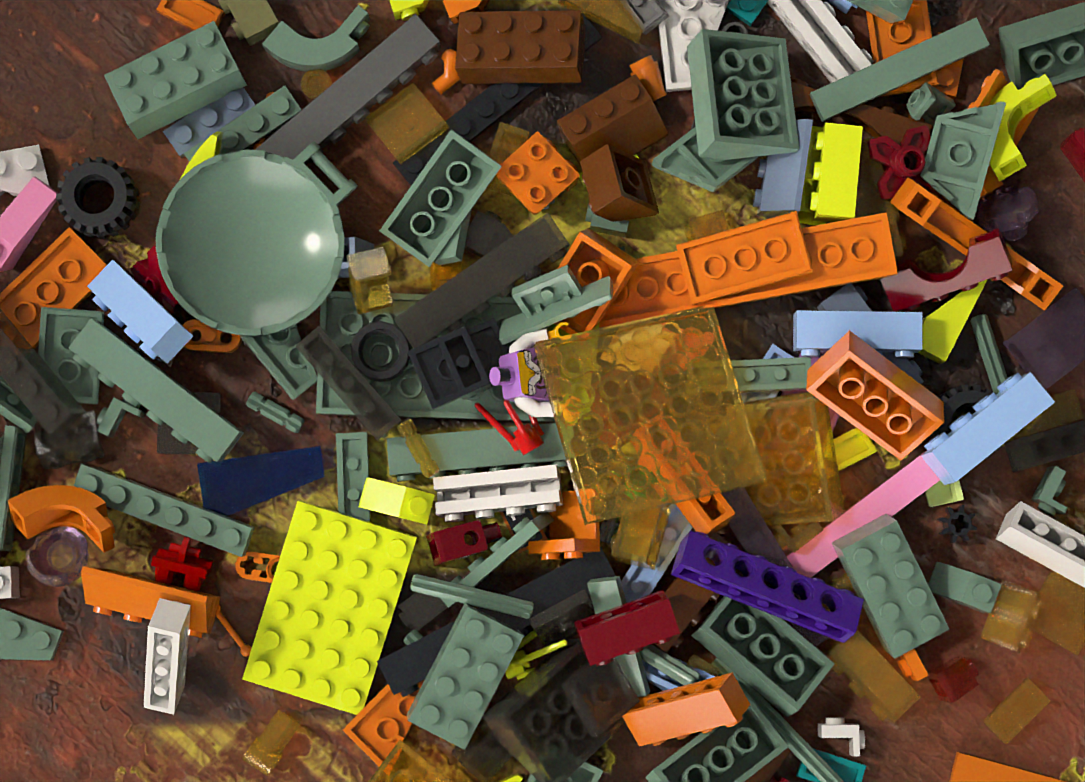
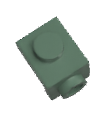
M925 82L920 89L915 90L911 94L906 106L914 120L918 121L922 117L927 123L934 126L937 115L950 113L956 104L952 98Z
M113 398L109 408L104 407L97 418L96 423L99 424L97 431L113 438L127 411L141 418H144L146 413L139 410L140 403L136 407L125 398L122 401Z

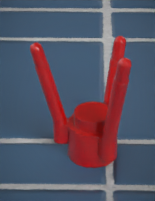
M505 400L504 406L518 430L513 432L516 437L514 438L479 402L475 403V408L510 443L515 452L520 450L524 456L544 444L541 438L544 432L539 426L537 417L529 415L532 427L529 423L524 425L511 403Z

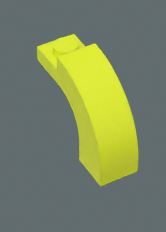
M1046 74L1029 80L1019 90L1011 81L989 103V105H993L1001 101L1006 102L989 163L999 182L1027 166L1014 143V134L1017 125L1023 117L1057 96Z

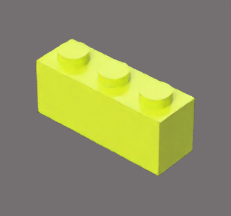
M825 123L822 132L816 133L815 150H819L820 155L819 162H814L812 170V180L817 181L816 192H811L809 210L814 211L813 220L837 222L854 219L863 126Z

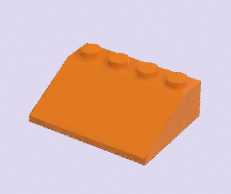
M82 566L81 577L85 604L93 605V612L111 616L112 611L124 613L123 619L142 623L143 618L151 620L159 598L191 605L190 636L202 638L203 633H212L220 596L189 590L105 568Z

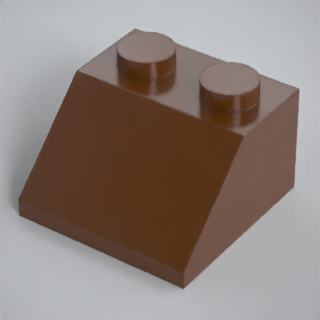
M606 144L580 161L583 172L582 180L587 188L590 199L589 207L593 214L611 222L651 217L659 214L645 161L610 144Z

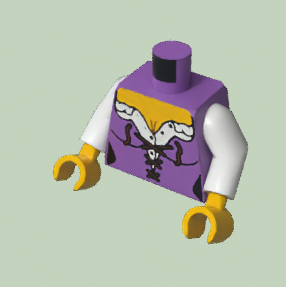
M567 322L557 324L550 331L546 328L522 335L509 347V354L500 356V367H493L490 370V382L494 386L502 385L503 398L515 402L519 409L531 417H558V414H563L567 419L572 420L580 415V412L571 413L567 407L570 404L579 405L581 403L579 399L570 398L565 404H558L563 402L557 347L556 343H551L550 340L556 339L557 341L565 342L573 336L561 337L558 333L560 326L569 325Z

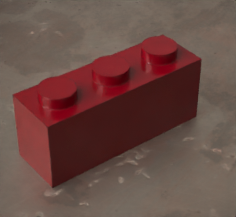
M663 590L574 622L590 666L594 664L597 666L606 665L612 662L616 656L625 653L627 655L636 654L642 651L644 646L652 643L663 644L672 640L674 635L680 634L669 598Z

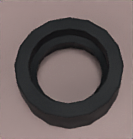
M383 321L372 322L362 327L353 338L351 346L352 361L358 371L368 379L378 382L391 381L400 376L407 368L410 360L407 351L410 350V344L403 331L394 324ZM375 334L390 335L399 346L398 360L388 369H374L363 358L364 344L368 338Z

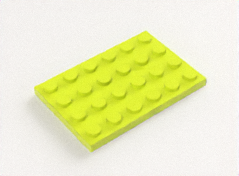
M298 500L242 680L357 715L365 707L378 666L377 661L380 659L417 537Z

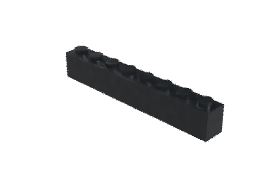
M600 546V552H588L583 555V558L574 559L506 594V596L534 603L532 616L529 619L485 608H479L478 610L521 631L525 635L531 631L529 625L540 620L541 624L544 625L558 617L556 611L567 606L569 611L585 604L584 597L590 594L587 583L591 579L614 577L616 575ZM455 621L377 661L394 695L400 692L402 697H405L419 689L417 683L426 678Z

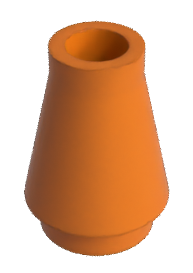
M652 55L629 65L632 70L630 75H637L653 101L667 95L658 61H654Z

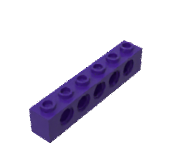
M689 531L683 538L671 572L672 576L842 643H845L856 633L864 599L854 596L849 590L836 589L826 585L821 579L806 577L797 573L791 567L778 566L768 562L763 556L743 552L733 544H723L710 539L707 534L702 532ZM706 557L710 558L714 562L715 566L709 564L706 560ZM735 569L740 570L744 577L739 576ZM764 580L768 581L773 589L766 586ZM793 592H796L801 597V600L797 599ZM822 603L826 604L830 611H827Z

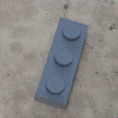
M241 88L237 91L229 92L225 97L188 114L164 130L163 133L182 159L185 157V152L245 113L255 104L246 90Z

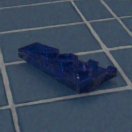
M321 446L224 459L222 463L216 461L197 463L203 507L225 516L325 477Z

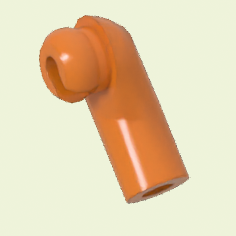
M447 49L443 52L444 73L432 82L433 87L440 95L460 80L455 69L456 51L454 49Z

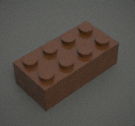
M581 10L460 12L455 69L462 84L582 83L586 26Z

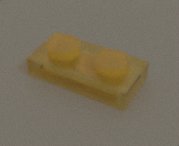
M1026 678L982 722L1007 745L1050 700L1029 678Z

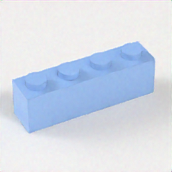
M113 259L87 286L96 295L92 300L105 312L110 309L111 312L108 316L121 328L126 325L127 327L123 331L136 343L141 340L143 343L140 345V348L153 360L158 355L168 364L193 337L187 329Z
M797 310L793 314V351H801L802 357H819L820 352H827L849 330L880 354L895 353V358H914V353L922 350V312Z

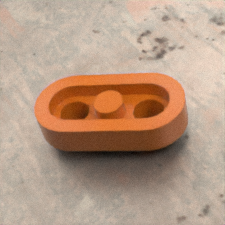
M197 319L189 320L182 325L191 334L194 331L201 332L200 340L192 341L190 339L184 346L191 351L231 353L237 350L242 342V338L239 335L231 334L232 340L229 343H223L221 338L226 332L211 328Z

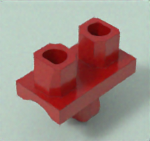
M185 536L182 544L171 542L169 550L159 548L156 556L152 557L151 566L155 567V581L171 584L174 580L175 572L186 574L183 587L199 591L204 580L211 572L214 561L200 558L201 549L191 547L192 538Z

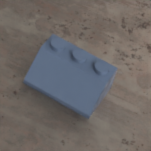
M796 120L799 150L797 152L766 155L765 159H760L757 177L762 178L761 189H755L753 207H758L757 216L773 218L797 211V214L800 212L813 120Z

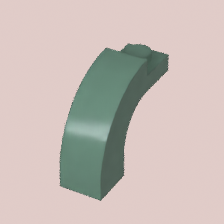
M358 5L333 34L320 39L303 37L281 21L262 45L265 51L274 59L292 69L303 72L328 71L345 64L360 51L358 43L354 39H360L367 32L370 26L368 24L370 18L368 12Z

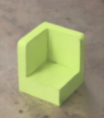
M959 480L947 485L938 481L925 491L929 507L964 500Z

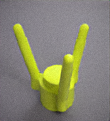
M553 620L538 626L523 637L505 672L508 679L517 677L520 680L527 676L564 668V665L560 663L526 669L531 667L529 661L566 646V640L551 644L526 655L524 650L518 651L551 626Z

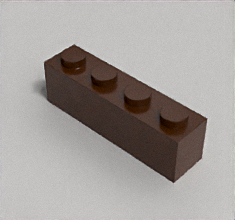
M718 533L710 536V539L720 543H729ZM706 557L707 562L715 566L714 562ZM676 577L665 591V594L669 598L680 634L674 635L673 639L669 642L654 644L664 652H667L669 648L675 651L685 639V636L681 633L689 624L694 627L705 614L701 608L708 600L713 603L720 594Z

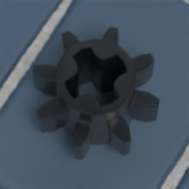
M959 505L955 513L951 507H946L945 512L947 516L945 518H937L938 522L943 523V529L939 534L950 535V543H955L959 535L963 541H968L969 536L967 533L969 530H977V527L972 525L971 522L975 513L968 515L964 513V505ZM959 517V522L963 524V528L957 529L955 532V526L951 525V520Z

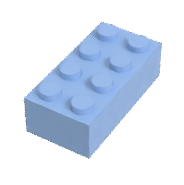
M1031 372L1023 376L1017 373L1007 378L996 387L1000 391L997 395L993 392L973 406L976 412L972 415L968 412L948 426L951 429L950 433L946 434L943 432L941 435L938 434L924 445L927 451L921 457L944 485L957 482L1055 402Z

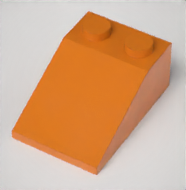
M588 228L580 231L558 268L568 265L582 287L610 276L613 281V298L601 306H594L580 312L575 317L566 318L554 324L557 325L561 322L569 323V325L560 326V328L573 335L580 342L585 343L623 290L640 262L593 230Z

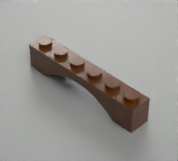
M791 79L795 114L802 112L818 113L809 95L817 89L808 87L809 84L799 79ZM867 102L837 115V117L852 122L856 126H863V130L873 139L887 135L899 145L906 130L927 125L930 133L932 125L925 123V119L922 117L916 121L911 115L907 117L897 115L896 110L890 107L879 106L875 108L866 105Z

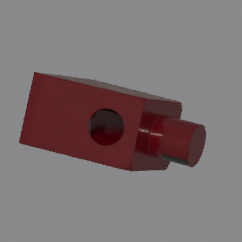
M476 520L432 532L426 538L434 566L483 553L488 550L487 544L499 541L502 535L497 522L482 526L481 521ZM464 535L471 536L473 541L471 545L465 543Z

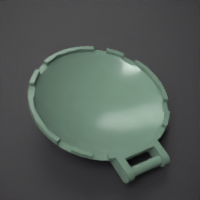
M315 141L308 145L293 160L263 150L253 149L216 155L203 161L186 173L169 193L162 207L163 210L156 230L158 264L162 277L173 297L190 315L200 322L219 331L235 335L258 336L272 334L292 327L307 318L324 302L331 292L341 270L345 245L342 221L337 206L358 185L352 179L348 180L320 151L321 147ZM312 160L339 190L333 194L305 164Z

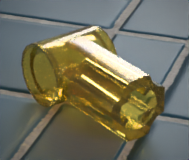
M279 709L261 736H257L242 760L268 777L284 755L282 753L301 724Z

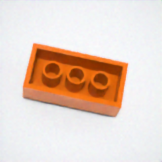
M850 330L807 370L806 390L899 460H903L944 423V402Z

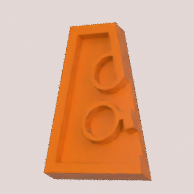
M424 680L417 683L418 690L405 697H402L400 692L394 695L387 684L343 729L386 774L412 724L408 721L406 715Z

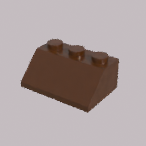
M636 74L557 120L559 134L580 166L581 160L606 144H610L634 156L668 136L667 129L652 98Z

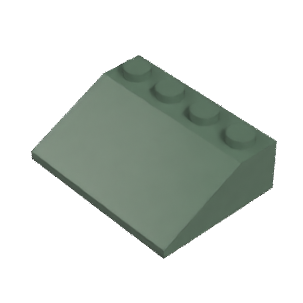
M701 29L687 46L699 157L730 160L797 152L799 150L786 39Z

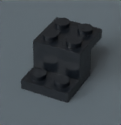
M495 318L466 330L465 326L407 351L433 410L459 398L466 400L495 387L489 379L490 370L493 367H500V356L509 354L507 345L502 344L499 340L500 329Z

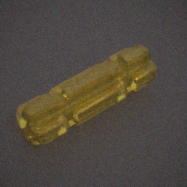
M409 419L399 424L397 429L402 438L407 440L405 443L416 463H420V470L426 478H430L437 474L439 467L435 460L431 459L432 455L421 435L416 433L417 428L413 421Z

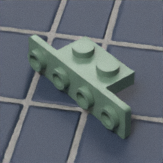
M565 265L512 288V297L522 310V313L500 322L499 340L502 344L516 341L524 334L546 329L563 319L575 317L582 311L605 304L613 298L612 279L610 276H607L582 287L569 266Z

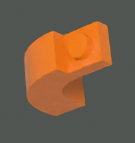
M50 485L25 491L8 500L11 520L27 539L50 528L69 526L85 532L103 553L115 548L113 539L115 527L108 518L106 502L88 490L68 485Z

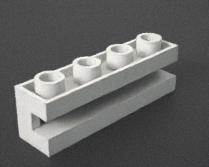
M768 0V5L830 83L874 63L870 54L865 49L860 50L853 41L855 37L846 25L841 26L835 19L836 13L828 2H822L821 0Z
M557 465L433 477L434 490L437 492V502H435L436 515L445 518V522L463 521L464 515L474 514L476 519L493 518L494 512L506 511L507 516H517L525 514V509L537 508L538 513L556 511V506L563 505L560 468Z

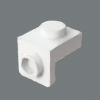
M840 717L826 718V723L818 724L819 737L849 738V754L851 756H860V749L865 748L864 730H859L858 724L845 723V718Z

